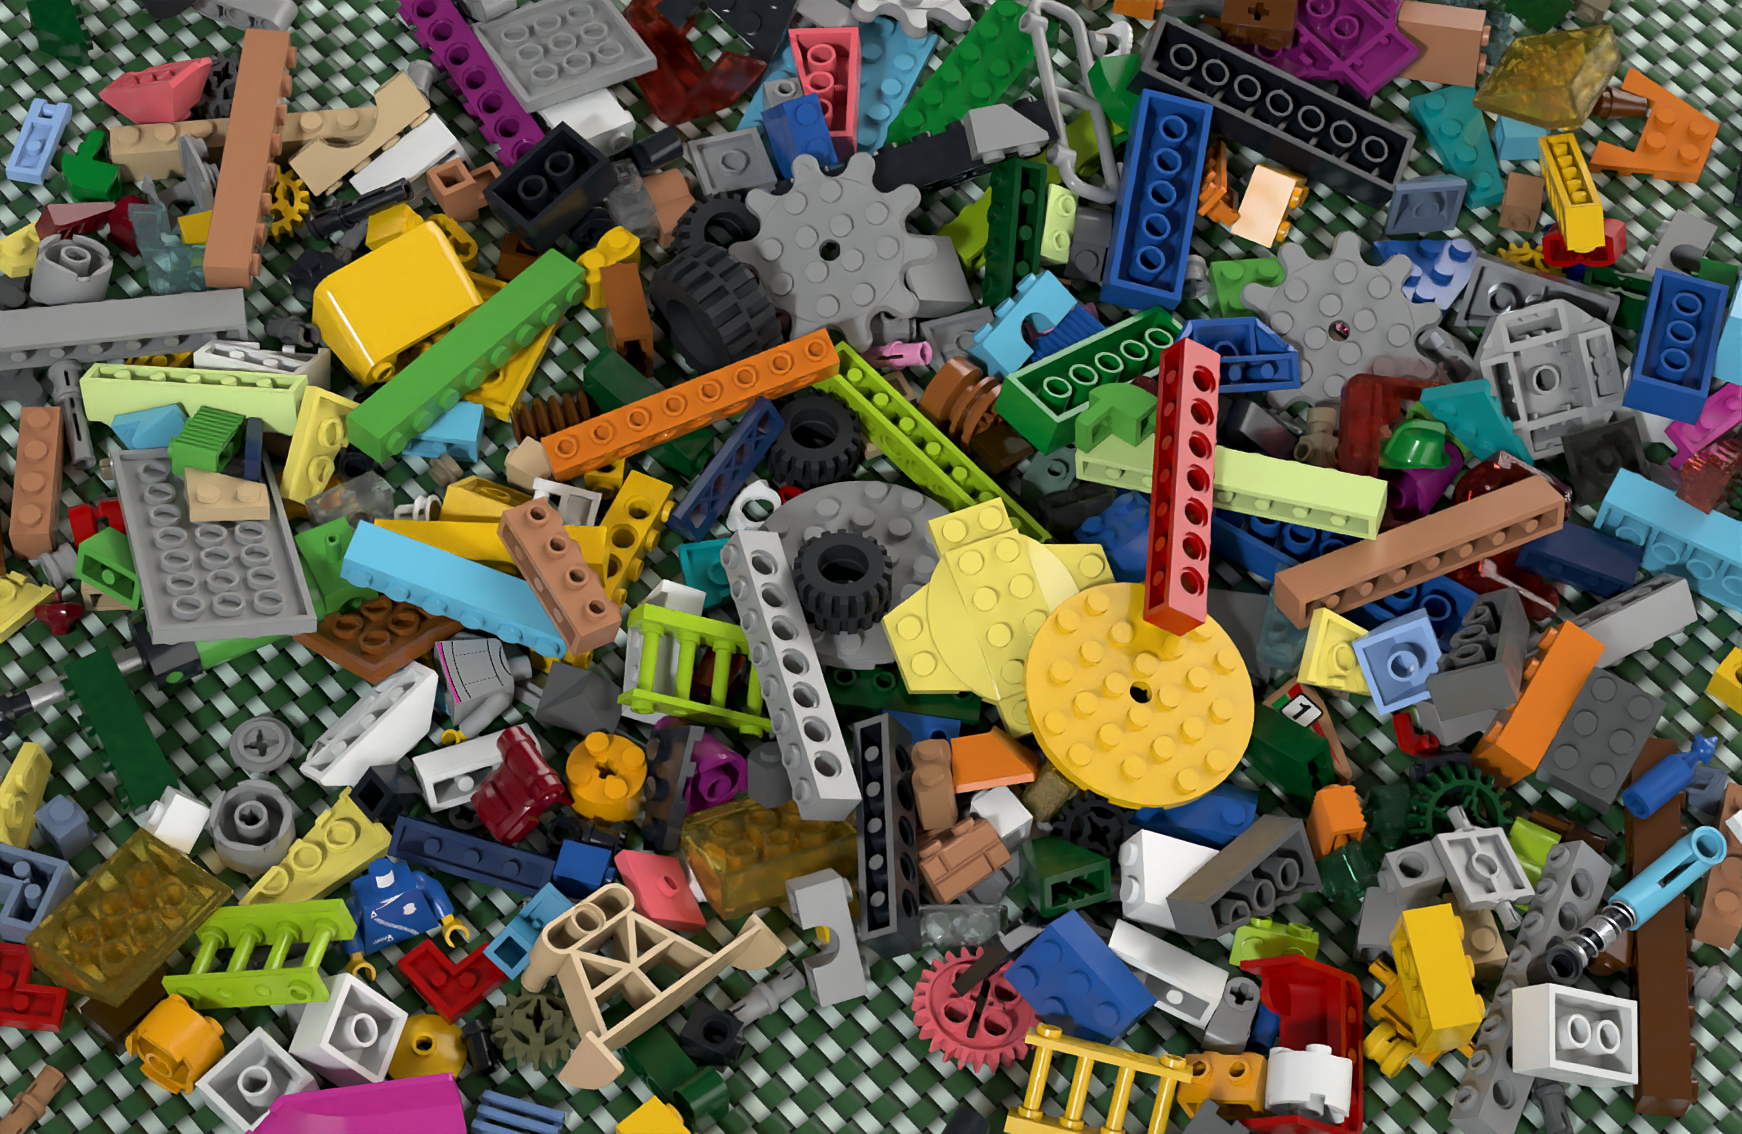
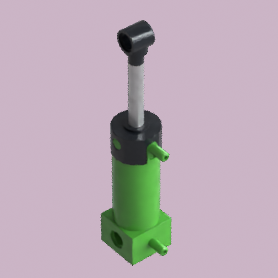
M344 516L293 536L317 617V624L325 622L324 615L338 611L341 615H346L360 610L362 602L379 597L378 591L368 587L360 588L354 586L347 579L340 577L343 559L354 535ZM144 612L127 619L133 647L113 654V657L123 676L143 669L155 690L161 691L203 674V671L291 635L261 636L254 639L246 637L220 639L214 642H179L174 645L152 644ZM63 675L9 697H6L4 692L0 693V742L12 734L14 726L18 725L16 719L66 699L59 684V681L64 679Z

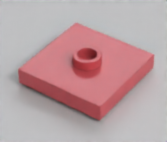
M624 849L614 857L623 882L634 897V907L637 914L666 929L698 933L707 926L678 858Z

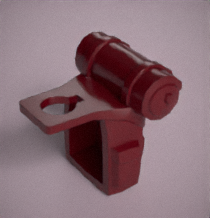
M521 726L510 727L499 736L496 746L501 753L503 762L497 770L489 774L470 798L480 820L499 841L509 846L514 842L519 843L538 825V818L548 806H551L556 801L569 807L575 803L559 780L560 777L557 772L550 768L535 747L536 743L530 735L526 734Z

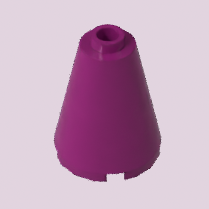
M1445 441L1444 451L1449 455L1451 462L1448 467L1442 469H1387L1373 464L1366 471L1364 476L1388 481L1387 505L1382 518L1383 522L1397 528L1428 515L1462 469V456L1452 443Z
M669 715L658 720L653 730L696 725L685 718ZM704 731L702 741H694L690 760L697 762L694 777H688L682 794L688 803L686 814L693 815L697 820L715 818L728 811L735 805L731 799L740 790L744 794L748 789V766L745 758Z

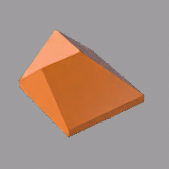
M995 725L989 733L951 739L955 794L1035 781L1042 765L1040 756Z

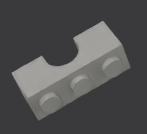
M1678 209L1672 221L1664 220L1656 239L1660 240L1658 246L1650 245L1642 262L1647 265L1645 269L1638 268L1635 273L1653 278L1656 267L1691 276L1678 270L1675 266L1697 271L1701 259L1705 257L1711 246L1718 226Z
M832 868L784 881L793 920L803 930L816 926H826L829 929V941L826 947L820 953L802 959L812 999L823 1008L868 994L865 980L870 979V970L865 956L859 955L857 941L861 940V930L856 917L850 916L848 903L853 901V895L847 878H842Z

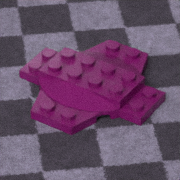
M1298 0V18L1291 49L1281 48L1272 50L1260 45H1234L1228 41H1222L1304 82L1315 78L1337 79L1342 85L1348 82L1367 100L1419 58V49L1396 29V12L1404 0Z

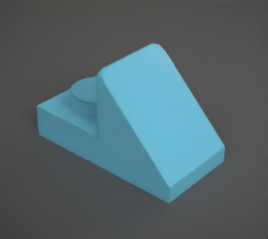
M177 404L116 415L110 427L129 450L167 448L173 436L178 437L179 433L182 432L187 417Z

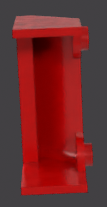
M1298 954L1240 961L1241 970L1262 977V984L1260 986L1261 1001L1271 1013L1280 1016V1047L1289 1048L1294 1051H1306V1046L1310 1044L1326 1045L1332 1048L1331 1055L1350 1059L1353 1071L1349 1117L1345 1116L1342 1123L1330 1125L1301 1115L1292 1114L1240 1119L1239 1122L1251 1132L1258 1134H1361L1363 1129V995L1358 979L1353 974Z

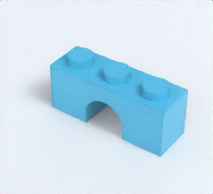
M1049 270L1034 275L1032 272L1026 275L1016 285V289L1019 292L1012 299L1010 297L1005 299L994 310L996 315L994 320L990 324L988 322L984 323L971 336L974 342L965 352L988 376L995 377L998 382L1004 380L1005 376L1016 372L1034 352L1022 337V321L1028 322L1038 333H1042L1056 327L1078 302Z

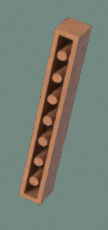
M246 28L203 260L206 287L251 290L253 276L260 275L261 254L257 253L259 245L264 246L266 242L267 226L266 223H263L264 215H270L272 207V195L268 193L269 185L276 184L277 164L273 163L274 156H280L282 150V134H278L279 127L286 126L287 105L284 104L285 97H291L292 76L289 75L290 68L295 69L297 64V47L291 46L290 32L252 28Z
M1537 474L1378 534L1376 540L1365 539L1275 573L1274 604L1298 630L1310 626L1314 609L1325 607L1339 615L1563 529L1565 498L1542 476Z

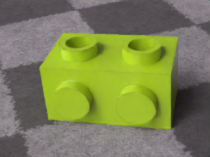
M1257 915L1250 919V923L1235 929L1229 964L1240 966V961L1295 954L1315 960L1319 946V933L1314 932L1307 925L1300 923L1285 925L1273 922V919L1268 916Z

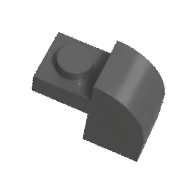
M1077 205L1068 263L1063 265L1061 276L1099 283L1106 247L1109 248L1111 239L1112 215L1110 211Z

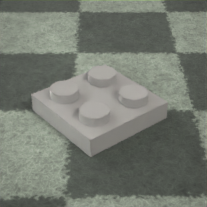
M757 127L687 142V152L704 196L712 193L714 197L718 192H727L728 198L734 193L746 197L755 188H764L768 191L776 189L777 178Z

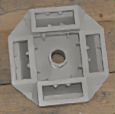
M1554 299L1491 316L1473 359L1476 380L1488 379L1491 385L1490 394L1497 396L1500 400L1502 415L1510 418L1513 423V434L1521 437L1533 460L1594 444L1607 426L1614 411H1617L1623 402L1625 392L1610 325L1597 318H1593L1564 299ZM1538 373L1541 376V386L1539 388L1536 384Z

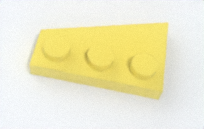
M306 385L279 488L282 499L305 507H315L335 470L333 461L341 447L347 448L349 444L346 416L360 405L359 403L322 388Z
M23 743L0 786V843L25 850L29 848L36 823L34 812L40 809L53 764L40 743Z

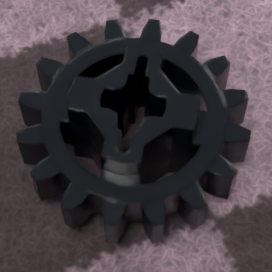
M1093 791L1085 792L1084 802L1077 795L1072 796L1070 801L1073 808L1060 807L1058 811L1064 816L1063 821L1052 822V826L1060 830V835L1055 837L1109 858L1112 871L1120 868L1118 862L1120 845L1131 838V833L1140 830L1138 825H1130L1128 821L1135 814L1134 811L1122 812L1121 806L1108 803L1109 799L1101 795L1096 800ZM1090 807L1105 809L1112 815L1105 819L1097 817ZM1075 819L1078 824L1076 836L1070 839V828ZM1090 825L1093 828L1101 827L1103 829V833L1099 836L1101 843L1088 840L1087 836L1092 833ZM1121 830L1120 843L1116 849L1113 845L1115 833Z

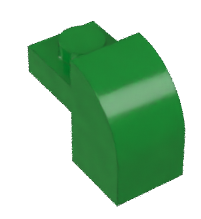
M91 129L86 141L79 144L76 155L63 154L62 170L69 197L74 203L114 202L116 206L124 189L120 167L106 163L109 157V150L105 132Z

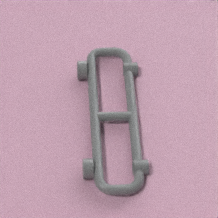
M1031 0L1027 5V11L1022 14L1019 20V30L1030 34L1032 37L1043 95L1060 137L1056 143L1049 147L1046 154V162L1059 168L1063 182L1075 194L1102 204L1114 203L1117 201L1123 162H1115L1105 112L1093 94L1087 75L1094 65L1093 61L1103 57L1107 48V38L1105 35L1092 30L1087 32L1084 21L1079 14L1065 4L1054 0ZM1041 11L1059 17L1070 25L1073 31L1086 96L1056 85L1045 35L1048 28V19L1041 16ZM1060 102L1090 112L1107 190L1087 184L1075 174L1073 166L1076 161V151L1069 148Z

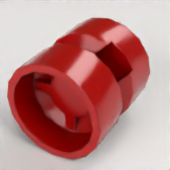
M118 497L100 500L98 506L94 508L89 503L67 507L77 554L81 542L99 533L96 518L108 516L110 527L127 536Z

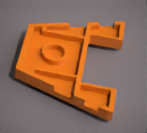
M1629 67L1620 90L1635 96L1645 97L1647 99V108L1651 109V113L1634 152L1599 140L1588 166L1589 172L1600 174L1602 169L1617 171L1618 176L1631 177L1632 172L1652 174V179L1697 183L1720 125L1645 75Z

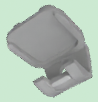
M186 134L177 138L181 165L186 181L156 193L150 175L144 176L142 191L149 205L155 208L157 222L167 235L180 234L178 217L182 216H174L169 212L173 204L181 202L187 205L191 203L195 205L190 207L188 213L183 216L213 209L219 170L215 163L208 165L206 161H203L209 158V154L202 137L195 139L194 136L189 137Z

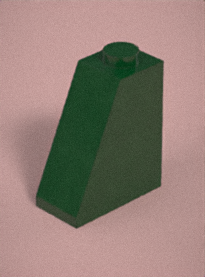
M1262 703L1254 707L1252 733L1243 757L1306 816H1309L1316 792L1328 785L1337 784L1328 739Z
M1053 835L1043 836L1018 844L1020 883L1042 917L1048 918L1112 898L1109 858Z

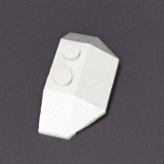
M413 660L404 667V671L392 674L371 688L315 741L307 755L306 761L300 766V771L303 775L323 786H356L370 766L396 764L407 752L413 750L419 741L430 731L439 677L437 673Z

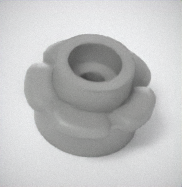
M1704 965L1694 975L1692 986L1695 987L1693 992L1695 998L1700 996L1709 1003L1723 990L1728 982V977L1721 972L1719 965H1714L1711 968Z

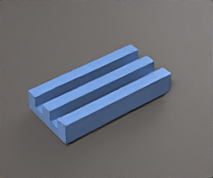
M485 1089L482 1103L479 1104L476 1111L477 1116L471 1124V1132L475 1134H524L486 1123V1118L510 1124L512 1127L522 1130L527 1129L541 1134H560L565 1121V1112ZM491 1106L496 1107V1108H500V1109H503V1110H507V1111H510V1112H513V1113H517V1114H520V1115H524V1116H527V1117H531V1118H534V1119H537V1120H541V1121H544V1122H548V1123H551V1124H553V1125L546 1124V1123H543V1122H539V1121H536V1120H533V1119H529V1118H526V1117H522V1116H519V1115H515V1114H512V1113H509V1112H505V1111H502V1110H498V1109H495V1108H491Z

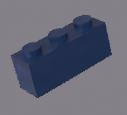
M1563 520V529L1521 544L1514 566L1609 600L1633 587L1643 549L1631 545L1627 541L1617 540L1595 532L1591 528L1581 527Z

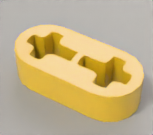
M441 213L429 216L425 222L433 221L443 232L446 231L447 239L454 251L456 248L461 253L457 256L466 270L472 271L479 262L476 242L453 218L449 219L446 214Z

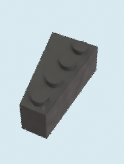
M1515 586L1477 596L1462 620L1464 629L1454 633L1449 641L1452 647L1449 654H1441L1436 662L1439 669L1438 672L1430 673L1425 680L1440 721L1490 709L1500 711L1514 703H1518L1530 624Z
M1264 814L1168 895L1166 900L1177 933L1216 939L1250 923V919L1257 915L1266 916L1274 912V907L1283 903L1291 904L1300 900L1302 894L1307 892L1315 893L1323 889L1302 819Z

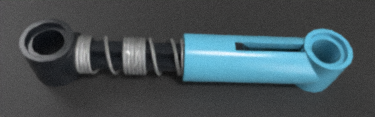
M1701 826L1677 840L1669 850L1611 896L1608 900V906L1602 911V915L1594 916L1579 929L1578 934L1571 935L1563 943L1556 944L1532 959L1526 970L1530 986L1552 983L1569 987L1578 982L1582 976L1583 968L1586 967L1591 956L1598 957V952H1604L1616 941V938H1621L1624 929L1637 930L1711 867L1723 861L1727 854V844L1723 835L1711 826ZM1676 867L1679 871L1665 882L1663 877ZM1552 966L1555 968L1557 975L1554 973Z

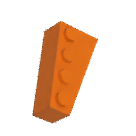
M1568 619L1555 628L1549 626L1537 642V645L1540 647L1539 650L1523 666L1518 703L1498 711L1471 753L1472 767L1481 768L1482 776L1486 774L1493 775L1495 777L1494 784L1497 786H1503L1506 789L1536 770L1594 665H1596L1606 647Z

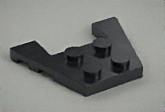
M663 0L654 8L678 30L682 29L703 4H706L754 48L730 75L732 79L754 97L762 85L767 71H770L775 60L774 55L781 39H784L800 0Z

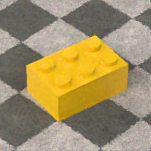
M1451 903L1402 911L1389 936L1419 1055L1466 1047L1482 1023V1019L1485 1018L1483 999L1480 994H1475L1471 981L1475 976L1473 961L1469 954L1464 955L1461 940L1464 939L1463 924L1458 915L1454 916Z

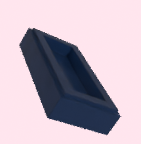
M248 418L244 480L260 483L263 421L262 418Z

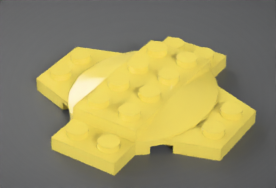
M998 497L927 522L926 526L940 561L933 571L930 582L885 615L881 623L908 694H959L960 691H972L982 697V701L996 705L1006 733L1013 739L1018 740L1033 734L1025 713L1027 704L1025 690L1022 687V671L1025 656L1028 654L1036 632L1047 617L1068 598L1083 590L1099 585L1116 583L1101 544H1041L1026 535L1020 534L1017 528L1013 529L1002 499Z

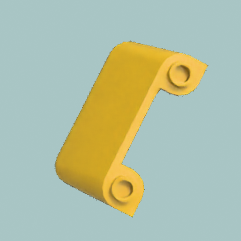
M427 221L324 278L314 291L312 324L319 328L320 337L361 385L367 388L376 382L382 383L393 375L397 354L451 323L456 327L485 302L444 232L435 222Z

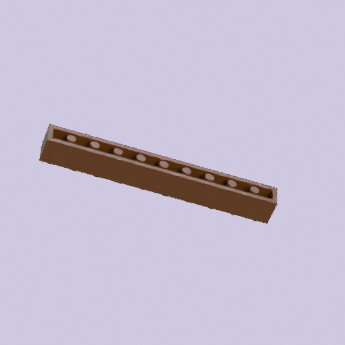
M1650 737L1623 785V791L1665 756L1677 754V740ZM1681 790L1647 819H1640L1633 815L1623 802L1626 884L1669 850L1677 840L1687 835L1686 824H1681V813L1684 811L1686 801L1685 790ZM1675 867L1663 877L1664 881L1666 882L1679 870ZM1684 891L1634 931L1631 967H1629L1630 1000L1637 1001L1638 1084L1632 1085L1633 1113L1683 1118L1690 1104L1696 1103L1698 1097L1697 1078H1692L1691 1065L1695 1064L1697 1054L1696 1042L1690 1040V1028L1693 1027L1695 1020V1006L1688 1001V991H1691L1693 985V968L1687 966V955H1689L1691 950L1692 934L1691 931L1685 930V919L1688 918L1690 912V896L1684 894Z

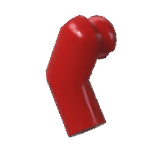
M1399 713L1392 717L1398 747L1402 752L1414 757L1416 753L1437 752L1439 750L1440 743L1436 736L1433 734L1430 737L1428 734L1420 736L1415 733L1409 713Z

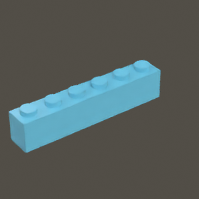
M360 519L343 559L340 572L341 578L347 579L354 586L360 588L368 587L382 592L394 601H406L422 607L429 614L443 615L460 621L467 628L481 629L492 633L507 643H519L527 646L542 656L564 659L568 647L527 581Z

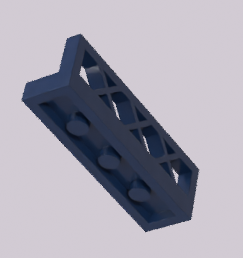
M760 396L752 408L747 411L668 518L666 524L672 531L700 543L786 426L785 421L768 398Z
M407 814L398 815L387 852L388 856L533 898L548 882H551L558 859L514 845L509 846L500 841Z

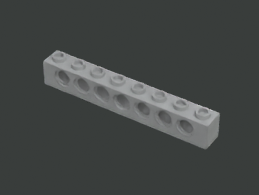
M737 529L720 551L721 564L726 571L731 597L735 601L741 620V629L745 633L751 653V662L755 666L761 685V695L768 708L771 727L776 734L782 754V763L788 773L793 799L797 803L802 820L844 821L861 802L862 797L778 532Z
M1583 840L1554 844L1547 854L1540 879L1534 888L1536 895L1532 898L1527 913L1521 922L1519 934L1512 952L1508 956L1506 968L1495 991L1493 1002L1487 1018L1481 1027L1479 1039L1468 1061L1466 1073L1459 1091L1455 1095L1454 1104L1448 1117V1121L1464 1134H1514L1535 1076L1513 1072L1512 989L1530 986L1526 975L1527 966L1530 961L1556 944L1563 943L1571 935L1578 934L1579 929L1595 916L1613 867ZM1552 966L1554 973L1557 975L1555 968Z

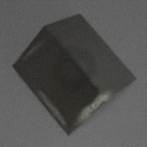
M1634 416L1560 436L1579 507L1603 501L1620 468L1632 473H1638L1651 481Z

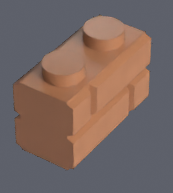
M971 816L967 817L951 828L954 835L942 843L939 839H935L918 850L921 856L917 859L918 876L925 884V888L936 904L947 905L1011 861L1010 854L999 840V836L987 819L973 820Z

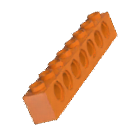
M823 328L541 438L542 452L554 481L563 483L749 410L760 396L772 401L836 376L839 373L840 360L826 328Z

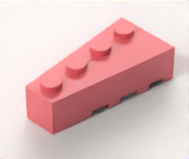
M858 27L788 29L792 59L803 95L817 93L839 162L833 165L843 164L844 160L857 153L862 62Z

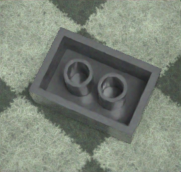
M1594 665L1539 764L1536 779L1607 816L1659 722L1667 702Z

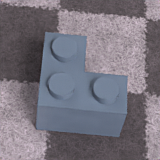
M0 843V903L4 904L0 913V933L4 943L35 946L38 954H44L75 887V881L68 861Z

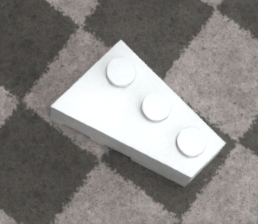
M433 113L349 181L359 195H362L405 177L410 182L414 192V198L405 203L413 210L423 205L421 198L431 194L428 188L426 171L458 157L469 172L477 168L459 141L437 115Z
M663 579L638 606L648 603L701 616L706 592ZM628 627L623 693L637 688L644 636L640 634V629ZM664 635L659 640L653 687L654 693L674 697L680 644L676 642L677 638ZM622 704V716L655 725L661 718L669 716L658 712L650 715L634 713L630 710L631 706Z

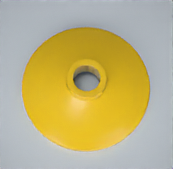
M420 1014L407 1018L388 1067V1074L393 1080L452 1073L456 1080L463 1071L467 1060V1045L463 1044L460 1040L461 1030L454 1023L450 1026L441 1016L434 1014ZM421 1043L432 1044L431 1048L426 1051H421L417 1048Z

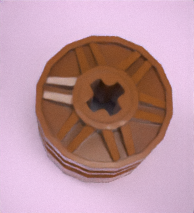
M955 356L942 366L928 384L917 410L943 435L948 432V439L955 446L960 445L963 452L972 456L970 438L1000 422L1003 424L1005 422V419L994 410L1002 384H999L998 380L993 376L982 380L983 372L981 368L962 356Z

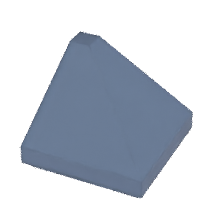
M1696 765L1692 774V782L1683 789L1686 794V802L1708 815L1715 816L1719 800L1723 794L1727 772L1725 770Z

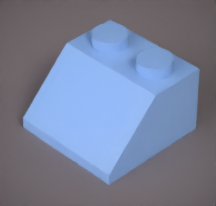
M1425 607L1389 620L1352 642L1380 716L1431 698L1425 680L1430 673L1438 672L1439 669L1436 662L1443 653Z

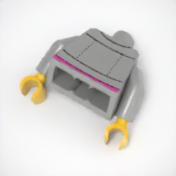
M459 632L445 641L435 642L434 652L429 650L417 658L421 664L434 670L439 676L438 681L453 726L459 725L460 728L458 731L448 729L441 734V742L446 746H449L455 740L456 745L468 741L467 738L473 739L512 703L514 681L532 677L531 664L527 655L506 659L500 640L496 638L486 639L466 632Z

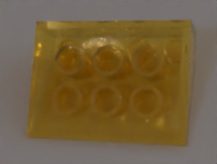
M1612 24L1514 38L1473 98V107L1548 130L1562 128L1564 131H1571L1581 127L1622 63Z
M746 797L684 817L679 845L707 902L723 921L740 918L747 913L766 907H775L782 902L789 901L784 882L828 868H832L842 878H847L849 883L859 879L856 820L851 814L844 821L802 820L797 803L793 798L783 805L766 809L751 798Z
M141 827L24 939L34 967L67 989L118 1008L234 893L232 888Z

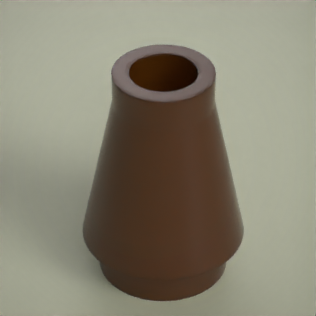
M1606 86L1604 89H1597L1592 99V113L1595 117H1600L1602 121L1633 117L1643 118L1647 111V99L1645 97L1635 96Z

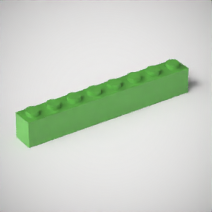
M551 248L350 412L346 416L348 442L380 464H383L392 455L399 454L411 439L417 434L425 432L432 422L445 411L453 409L459 399L471 389L478 388L489 374L495 369L503 367L513 354L522 347H527L543 329L555 324L560 315L572 305L579 304L586 293L585 269L555 249Z

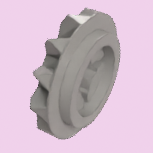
M256 717L243 722L235 729L229 743L230 754L236 767L245 769L249 775L253 772H260L265 776L274 769L282 770L284 763L289 758H292L294 739L290 729L280 720L271 717ZM259 736H263V741L266 742L267 746H270L267 747V753L264 757H261V754L256 749Z

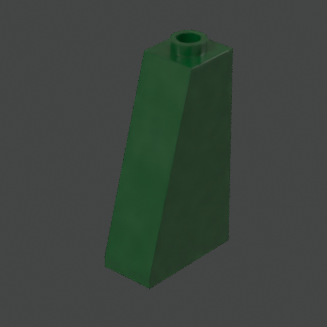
M608 346L583 369V386L591 418L661 392L659 388ZM703 427L643 452L692 482L700 472L705 470L715 456L714 435Z

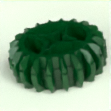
M1457 764L1454 772L1450 766H1442L1440 768V777L1433 772L1426 774L1430 786L1428 787L1422 783L1415 785V789L1421 794L1420 799L1408 798V803L1416 806L1415 813L1408 812L1404 815L1406 820L1415 821V826L1410 827L1406 831L1408 836L1420 837L1415 841L1414 845L1426 841L1431 842L1436 836L1432 827V816L1441 822L1442 833L1456 831L1449 817L1445 814V812L1455 806L1463 807L1468 820L1473 823V826L1485 829L1502 827L1503 829L1504 824H1512L1514 822L1513 817L1503 815L1504 810L1512 807L1511 802L1507 800L1499 801V798L1506 791L1503 786L1492 788L1495 781L1493 775L1486 774L1482 777L1481 768L1472 767L1468 772L1464 764ZM1463 785L1460 794H1455L1451 803L1448 805L1436 803L1444 792L1453 787ZM1476 793L1484 804L1486 821L1477 814L1476 806L1478 799L1475 798ZM1504 831L1506 837L1511 838L1509 832Z

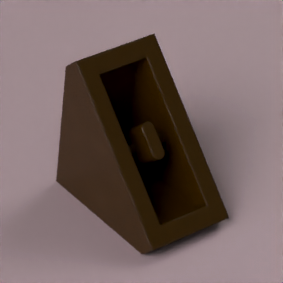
M1002 422L970 438L975 465L993 481L1012 472L1034 453L1029 443Z

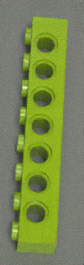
M843 340L834 346L840 360L838 375L815 383L812 386L823 396L825 393L833 395L832 400L835 402L839 399L844 401L846 409L852 408L856 413V420L860 422L861 432L931 499L953 513L1001 497L1013 529L1017 528L1020 534L1026 535L1042 544L1045 539L1052 538L1040 524Z

